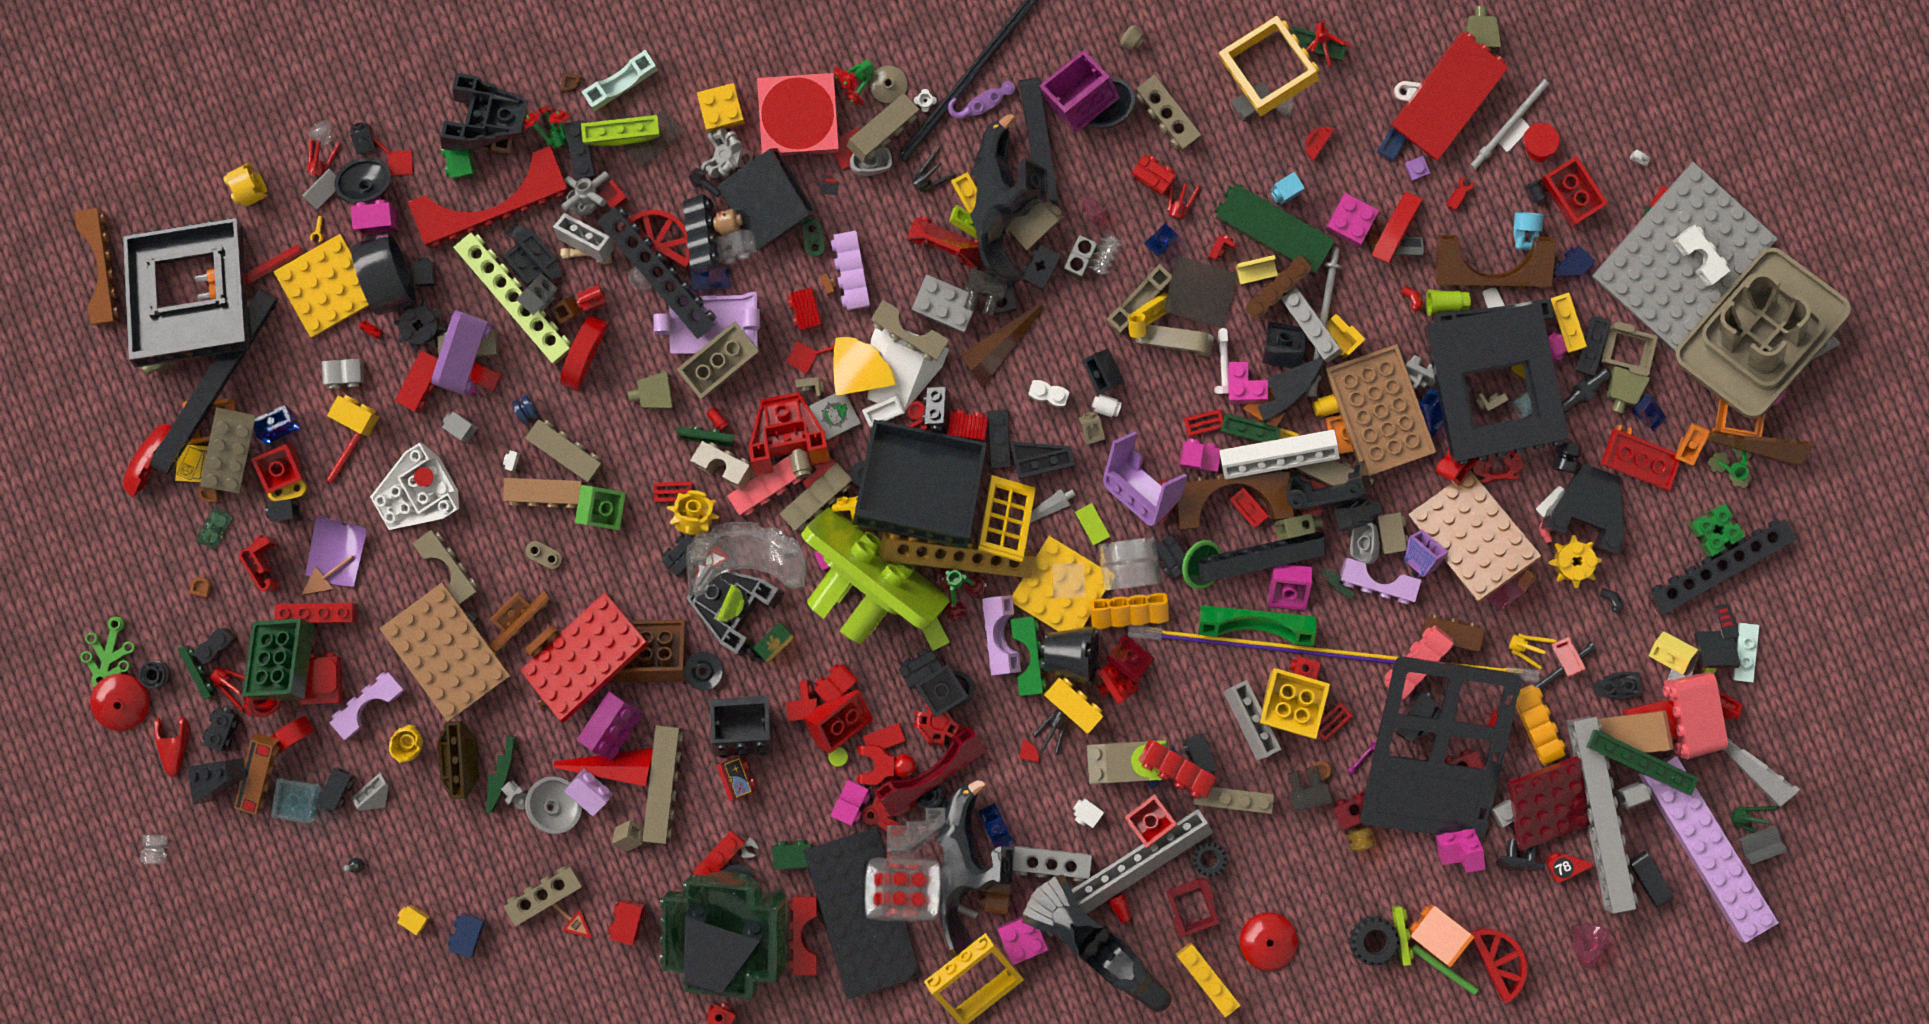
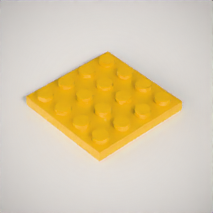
M341 234L273 271L311 338L369 306L355 272L351 251Z
M1048 536L1035 557L1031 578L1023 577L1013 593V604L1057 631L1082 628L1091 615L1090 601L1102 597L1114 575L1051 536Z

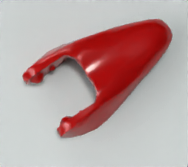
M180 717L178 721L179 735L175 738H161L162 721L160 718L155 719L154 735L164 770L170 777L178 775L189 741L190 727L185 717Z

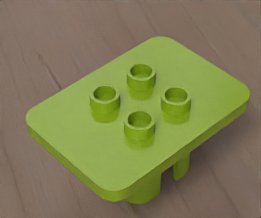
M827 508L807 525L801 533L802 538L822 554L824 561L831 567L808 598L807 603L814 612L824 619L836 602L840 603L853 585L863 592L866 596L840 629L841 633L854 642L863 643L875 630L887 612L895 615L899 614L917 628L926 630L949 603V598L946 594L915 571L912 564L882 561L879 555L881 540L874 534L865 532L860 527L852 525L853 522L842 513L832 511V508Z

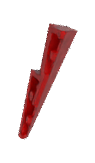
M653 748L618 752L613 760L596 755L554 761L553 768L580 773L585 769L596 777L647 786Z

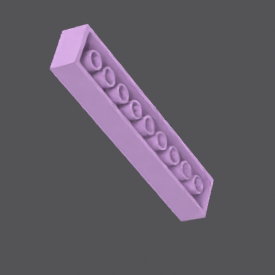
M1670 755L1662 760L1686 772L1677 756ZM1639 774L1642 782L1650 787L1653 800L1739 941L1746 943L1778 924L1777 919L1697 788H1694L1692 796H1688L1646 775Z

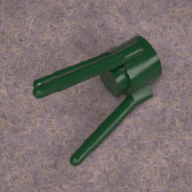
M1738 806V809H1733L1731 823H1734L1735 827L1743 828L1751 833L1758 832V830L1744 824H1748L1751 821L1770 825V821L1750 817V813H1747V811L1777 810L1778 807Z

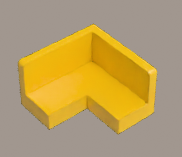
M1337 314L1327 322L1326 328L1343 350V353L1340 354L1343 359L1365 340L1353 326L1349 327Z

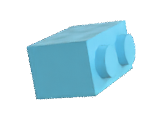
M1293 172L1274 184L1271 189V197L1275 203L1279 202L1282 206L1301 194L1304 186L1296 173Z

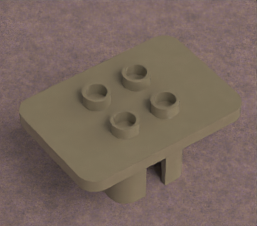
M1768 248L1763 250L1679 344L1676 349V362L1681 369L1741 415L1749 419H1756L1768 411L1847 321L1850 314V304L1844 296L1786 253L1777 248Z

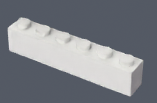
M1334 430L1220 450L1225 479L1340 459Z

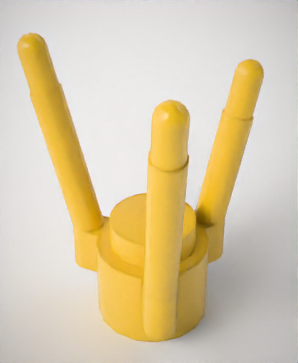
M1520 633L1518 636L1514 634L1510 641L1509 649H1512L1513 654L1518 655L1541 670L1542 666L1520 651L1524 652L1525 649L1545 654L1544 650L1528 645L1526 640L1556 643L1557 640L1526 636Z

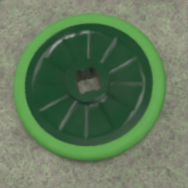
M1209 540L1199 541L1188 550L1184 557L1182 565L1183 577L1185 582L1194 589H1204L1214 582L1201 581L1198 568V560L1200 558L1221 554L1219 547L1214 542Z

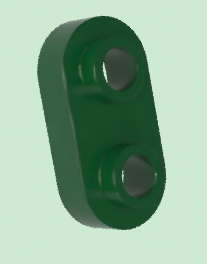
M808 219L802 226L805 248L811 257H819L825 251L822 227L818 220ZM814 226L816 228L815 232H809V227ZM818 245L819 249L817 251H813L812 246Z

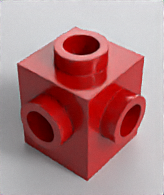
M717 1002L715 1006L710 1005L706 1013L708 1016L706 1022L709 1024H732L737 1013L731 1010L732 1007L729 1004ZM717 1014H721L723 1018H719Z

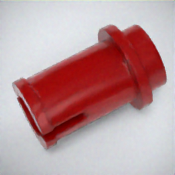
M716 407L706 412V415L716 426V430L723 431L729 426L728 420L722 417Z

